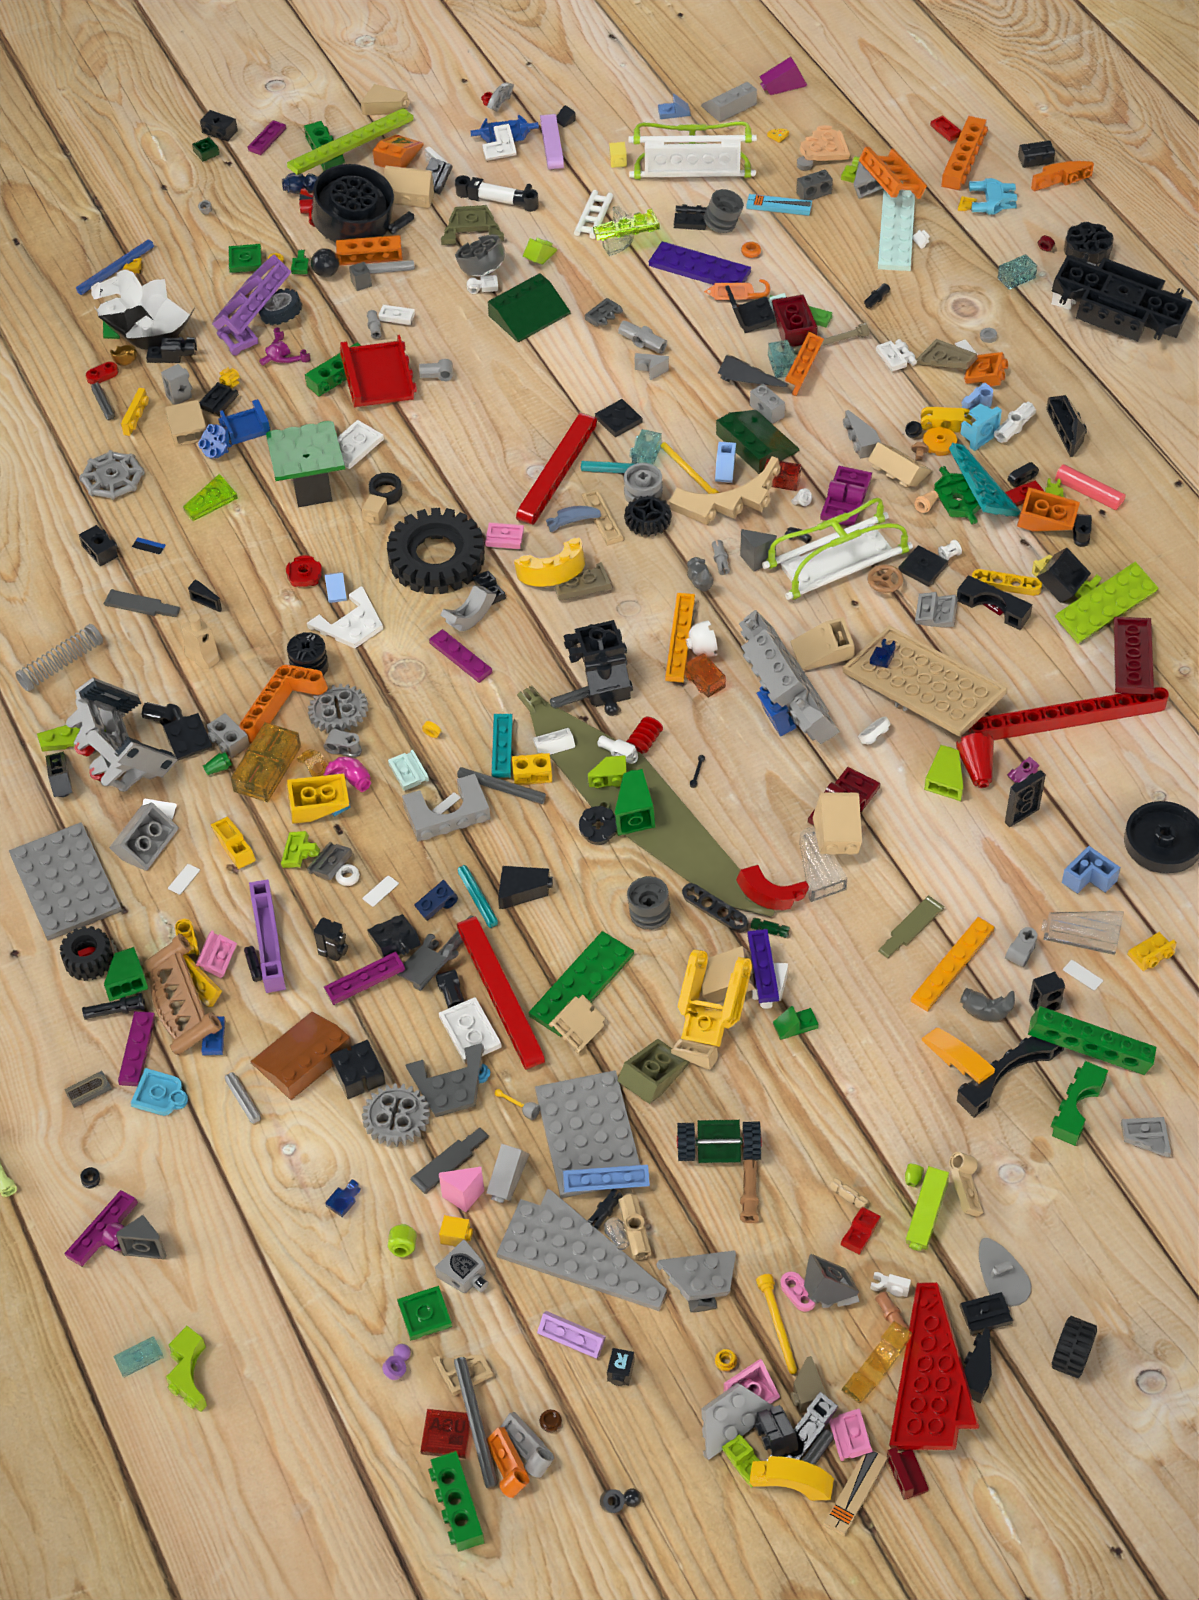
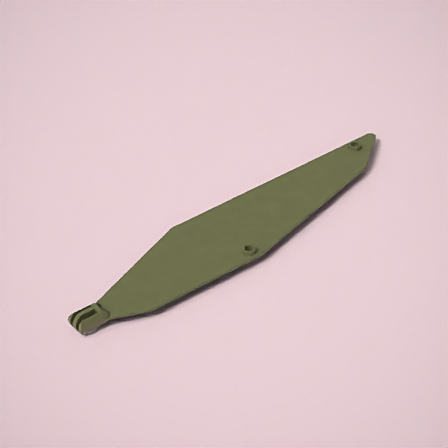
M532 685L529 686L530 690L526 688L523 690V693L519 692L517 694L518 698L530 711L536 737L566 728L570 729L575 747L551 754L550 757L591 807L603 806L610 808L615 815L620 786L589 787L588 773L605 757L612 756L611 751L598 747L599 738L604 735L614 741L616 739L559 708L551 707V704L546 702ZM637 751V762L632 764L626 762L627 772L643 769L654 807L655 827L624 835L688 882L698 885L733 908L768 917L773 916L774 910L756 904L743 893L736 881L740 869L647 759Z

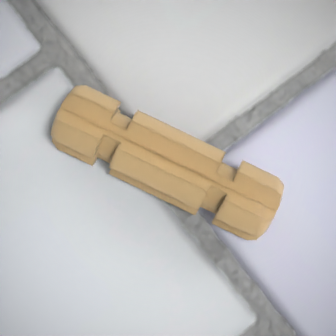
M833 1179L830 1183L831 1190L836 1193L839 1192V1195L850 1203H856L855 1206L859 1209L867 1206L869 1201L862 1195L859 1196L860 1193L846 1184L843 1185V1182L839 1179Z

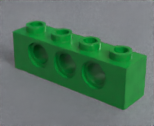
M322 121L304 125L305 138L312 150L334 140L333 136L329 135V130ZM341 154L320 165L324 171L333 166L342 165L345 163L344 156Z
M357 342V343L353 344V345L350 346V347L362 346V345H360V344ZM340 353L305 374L306 386L318 397L347 380Z
M457 1451L430 1459L432 1468H429L428 1471L431 1481H436L438 1489H435L438 1503L443 1502L445 1508L441 1510L444 1523L450 1524L451 1531H448L451 1545L456 1544L457 1550L460 1552L484 1544L482 1529ZM447 1478L454 1479L450 1484L443 1483ZM453 1499L461 1500L457 1505L450 1504V1501ZM459 1520L467 1521L464 1526L456 1525Z

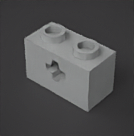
M176 364L161 372L166 397L173 405L192 398V386L188 380L190 376L185 368L183 369L179 364Z
M764 383L750 391V406L760 412L772 424L785 417V402Z

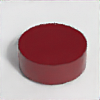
M1043 235L1038 241V246L1043 251L1049 252L1055 246V242L1051 237Z

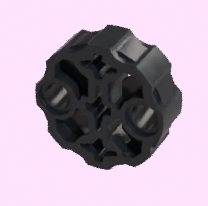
M1081 222L1079 225L1071 226L1068 229L1064 253L1065 255H1072L1077 258H1082L1087 253V255H1090L1088 262L1098 265L1103 257L1106 259L1110 258L1114 240L1113 234L1101 224Z

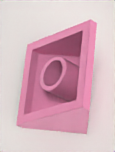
M481 1167L439 1173L442 1197L464 1212H467L484 1192Z
M762 1359L757 1360L724 1383V1392L736 1383H739L770 1404L780 1398Z

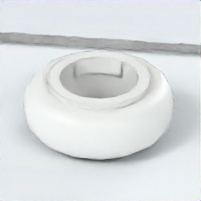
M346 864L338 870L335 876L339 884L351 886L359 880L360 874L355 866ZM345 873L352 874L350 877H343Z

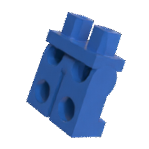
M763 686L760 687L757 696L779 736L781 737L796 729V725L788 713V707L786 705L781 707L777 702L774 704L768 696L769 690H765Z

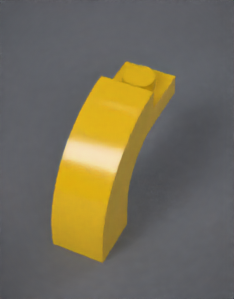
M769 1456L768 1461H753L749 1483L753 1487L783 1486L792 1488L804 1494L810 1501L831 1500L834 1478L827 1471L814 1464L793 1458Z

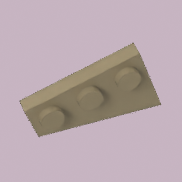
M936 339L916 360L918 365L968 369L978 358L977 353Z
M602 562L596 564V568L592 570H583V574L567 582L554 585L559 601L611 589V583Z

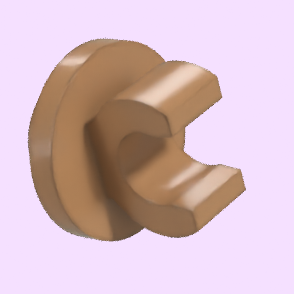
M916 442L912 445L911 450L916 453L915 460L922 461L923 453L929 451V447L925 443Z

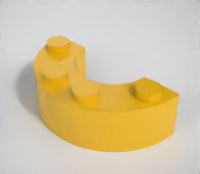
M573 538L563 543V551L554 557L535 558L532 555H525L514 560L517 579L524 584L538 587L558 585L573 579L585 566L581 539Z

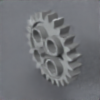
M340 684L338 688L332 685V689L328 688L325 693L319 696L314 695V700L310 701L311 706H308L311 724H314L315 728H319L321 732L326 729L327 733L332 729L344 731L345 728L351 730L352 725L357 727V721L363 722L362 717H366V712L368 711L365 693H362L361 689L357 690L356 686L350 689L349 684L345 687ZM335 698L338 699L341 719L338 718Z
M394 1083L393 1088L390 1089L386 1085L385 1091L378 1088V1095L371 1093L372 1100L366 1099L367 1106H363L364 1113H362L363 1126L366 1128L367 1134H371L372 1140L378 1138L379 1144L386 1141L387 1147H389L391 1142H394L395 1146L398 1147L399 1142L402 1141L405 1146L406 1140L409 1139L411 1142H414V1135L421 1137L420 1130L426 1131L425 1124H429L430 1116L429 1105L425 1100V1096H420L419 1090L413 1091V1086L406 1089L405 1084H402L401 1088H398L397 1084ZM401 1100L400 1103H399V1105H398V1110H399V1112L397 1113V1104H398V1101Z

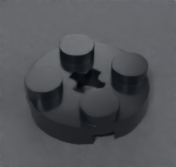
M603 806L585 809L579 820L581 835L591 844L602 845L609 842V839L617 833L613 811ZM598 821L604 824L600 826V829H596V826H593Z

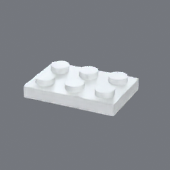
M357 420L337 438L345 467L351 469L384 440L383 434Z
M476 997L439 1012V1018L464 1064L467 1063L465 1047L482 1043L484 1046L482 1056L502 1048L499 1038Z

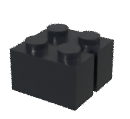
M368 1039L351 1046L350 1051L345 1048L330 1055L332 1068L347 1099L365 1093L362 1081L364 1077L368 1091L386 1084L384 1071Z

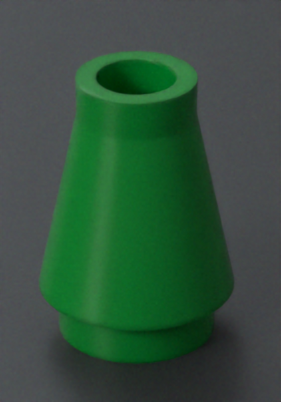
M223 752L218 753L208 763L203 765V768L207 775L227 770L232 764L227 754Z

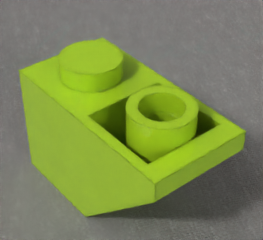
M538 237L536 240L530 238L523 257L543 265L557 251V248L552 247L553 243Z
M626 756L605 757L588 773L589 787L621 786L623 774L627 772Z

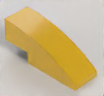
M228 816L211 824L215 835L238 869L256 861L251 847L246 843L242 833Z

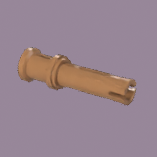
M745 1160L743 1162V1195L740 1198V1204L742 1205L740 1220L744 1223H755L759 1220L757 1213L759 1198L756 1196L757 1162Z

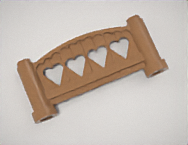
M182 934L175 936L170 944L141 965L143 973L146 976L150 975L153 1003L163 1026L174 1039L170 1048L176 1055L182 1054L210 1033L215 1034L222 1029L219 1019L212 1012L208 1014L204 1012L183 955L191 950V945ZM172 970L167 981L162 984L160 972ZM179 985L173 997L168 1000V994L165 992L166 988ZM175 1001H185L178 1014L174 1015V1010L171 1008L172 1003ZM181 1017H191L184 1030L180 1031V1025L177 1024L178 1019Z

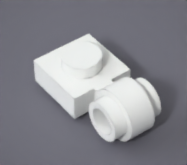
M497 275L481 276V280L470 278L466 283L468 292L476 294L480 288H482V292L498 291Z

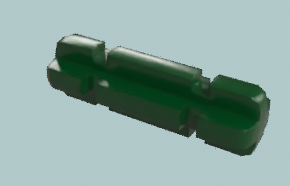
M753 918L751 922L752 929H767L768 933L774 935L778 933L781 937H788L790 932L789 926H779L778 923L767 920L761 921L759 918Z

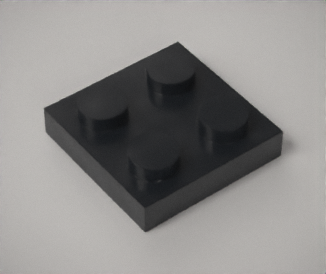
M623 399L595 413L597 421L614 437L643 423L642 417Z

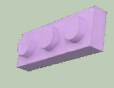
M548 1311L543 1313L537 1331L542 1336L596 1359L600 1356L606 1337Z

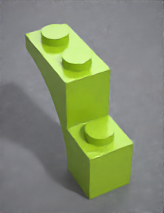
M186 1326L168 1344L171 1351L170 1356L178 1364L166 1376L167 1388L175 1396L181 1395L184 1398L183 1401L191 1409L195 1407L202 1412L207 1403L204 1396L194 1385V1369L200 1354L206 1346L203 1338Z

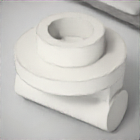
M918 230L912 238L921 249L930 242V236L925 230L922 232Z
M806 488L800 489L791 500L792 504L808 506L812 500L811 492Z

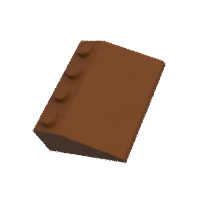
M310 1012L250 1062L286 1097L292 1100L332 1067L331 1054L345 1048L348 1051L351 1050V1039L349 1035L333 1022L314 1012Z

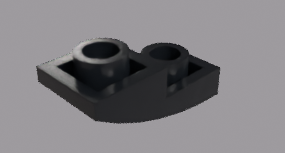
M489 571L481 572L479 575L472 577L476 586H483L496 594L492 605L506 599L505 592L497 585L496 578Z

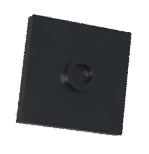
M918 545L898 569L903 574L929 587L947 567L948 560Z

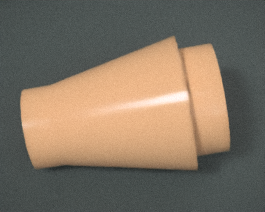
M932 490L917 497L914 504L916 510L921 513L928 512L938 499V493Z

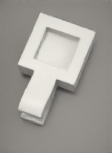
M874 1272L873 1279L879 1280L880 1283L872 1282V1290L881 1291L886 1288V1291L894 1296L908 1297L910 1279L889 1274L888 1277L882 1273Z

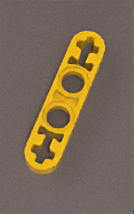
M977 569L972 573V577L977 579L981 577L980 581L1006 592L1036 596L1042 590V582L1034 577ZM1000 579L1002 580V582L995 583L993 580ZM1018 582L1020 583V585L1013 586L1011 583Z

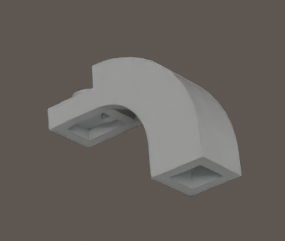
M474 585L467 600L461 607L456 610L443 609L440 616L446 619L445 622L457 630L466 631L475 626L484 617L491 607L496 594L483 586Z

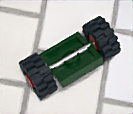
M697 1120L698 1137H696V1140L694 1123H677L678 1161H695L696 1144L698 1146V1163L741 1162L740 1145L742 1143L744 1160H761L762 1137L760 1121L743 1122V1139L740 1137V1120Z

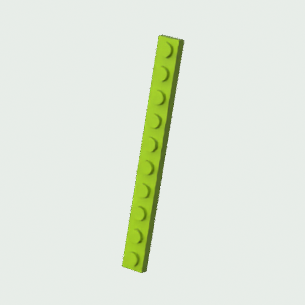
M404 108L397 110L288 161L287 168L296 175H299L413 121L414 115Z

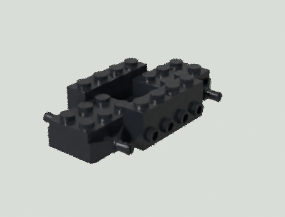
M1087 253L1082 258L1067 255L1054 279L1052 292L1062 296L1059 300V303L1065 305L1068 299L1080 302L1076 319L1137 342L1145 327L1156 331L1154 335L1155 340L1156 338L1160 340L1162 334L1174 338L1178 337L1192 305L1190 299L1182 297L1183 289L1178 288L1176 293L1163 290L1166 280L1104 257L1100 265L1097 266L1088 262L1090 255H1087Z

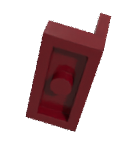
M896 1447L887 1451V1462L903 1500L927 1493L929 1487L913 1450L899 1453Z

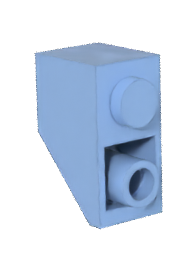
M718 443L715 482H733L736 443Z

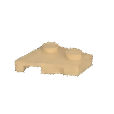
M482 1354L468 1357L457 1355L454 1358L441 1359L440 1356L433 1358L453 1396L461 1393L454 1364L456 1358H466L473 1386L493 1376Z

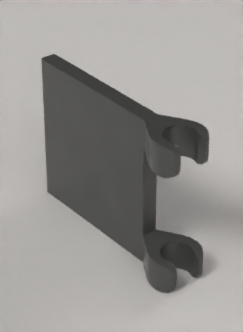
M428 934L423 945L403 963L405 971L397 975L422 987L448 960L456 958L459 953L457 950H453L455 946L452 944H448L445 947L442 955L432 949L436 948L439 942L433 940L436 938L435 935Z

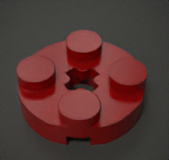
M309 555L298 556L294 558L291 564L289 562L286 566L287 579L293 587L315 586L319 583V579L322 576L321 563Z

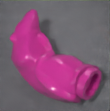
M338 757L334 761L329 762L323 775L344 774L349 784L360 792L366 791L371 785L370 774L366 767L359 760L351 757Z

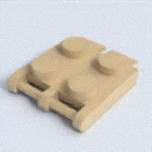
M584 995L579 999L575 996L548 1024L550 1027L553 1026L562 1035L561 1038L563 1040H567L575 1048L574 1051L577 1054L604 1026L602 1021L606 1018L597 1008L592 1011L589 1010L593 1004Z

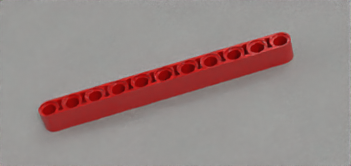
M1155 687L1153 694L1120 693L981 717L969 729V734L982 733L983 736L991 734L994 740L1161 712L1166 708L1169 692L1163 687Z

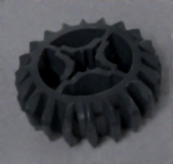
M648 495L646 497L640 496L639 499L634 498L633 502L630 501L628 506H626L624 514L626 526L629 527L630 531H634L635 535L640 533L641 536L645 534L648 537L651 534L655 536L657 533L662 534L664 530H667L672 518L670 505L667 504L666 500L662 501L661 497L656 498L655 495L652 497Z

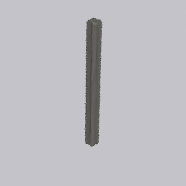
M465 1357L456 1358L454 1364L485 1487L492 1488L497 1486V1479Z

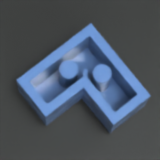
M1088 846L1064 869L1062 883L1077 894L1089 882L1106 893L1118 881L1121 867Z

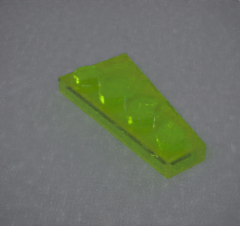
M651 208L645 214L638 212L629 219L623 217L619 218L616 223L610 221L594 226L593 233L597 240H607L613 237L620 238L624 235H637L641 232H653L660 229V223Z

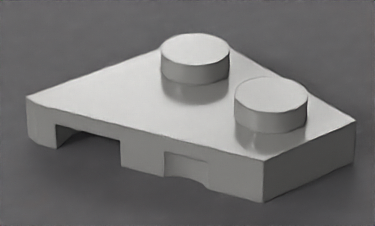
M1164 1117L1122 1119L1121 1127L1124 1142L1165 1157H1170L1171 1150Z

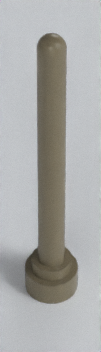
M866 323L859 324L854 330L824 338L821 346L854 336H861L862 338L869 336L868 325ZM802 345L794 347L792 352L798 354Z

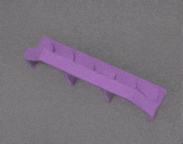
M275 255L271 256L245 281L214 318L212 325L219 330L226 324L239 336L291 274V271ZM269 269H271L270 272H269V273L265 276V278L262 280L261 277H262ZM255 288V290L250 294V296L246 298L245 295H247L250 291H252ZM240 306V308L235 312V314L229 319L228 315Z

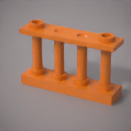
M870 147L864 148L859 158L860 163L891 197L896 198L900 190H910L918 199L922 197L927 185L895 149H891L888 156H878Z

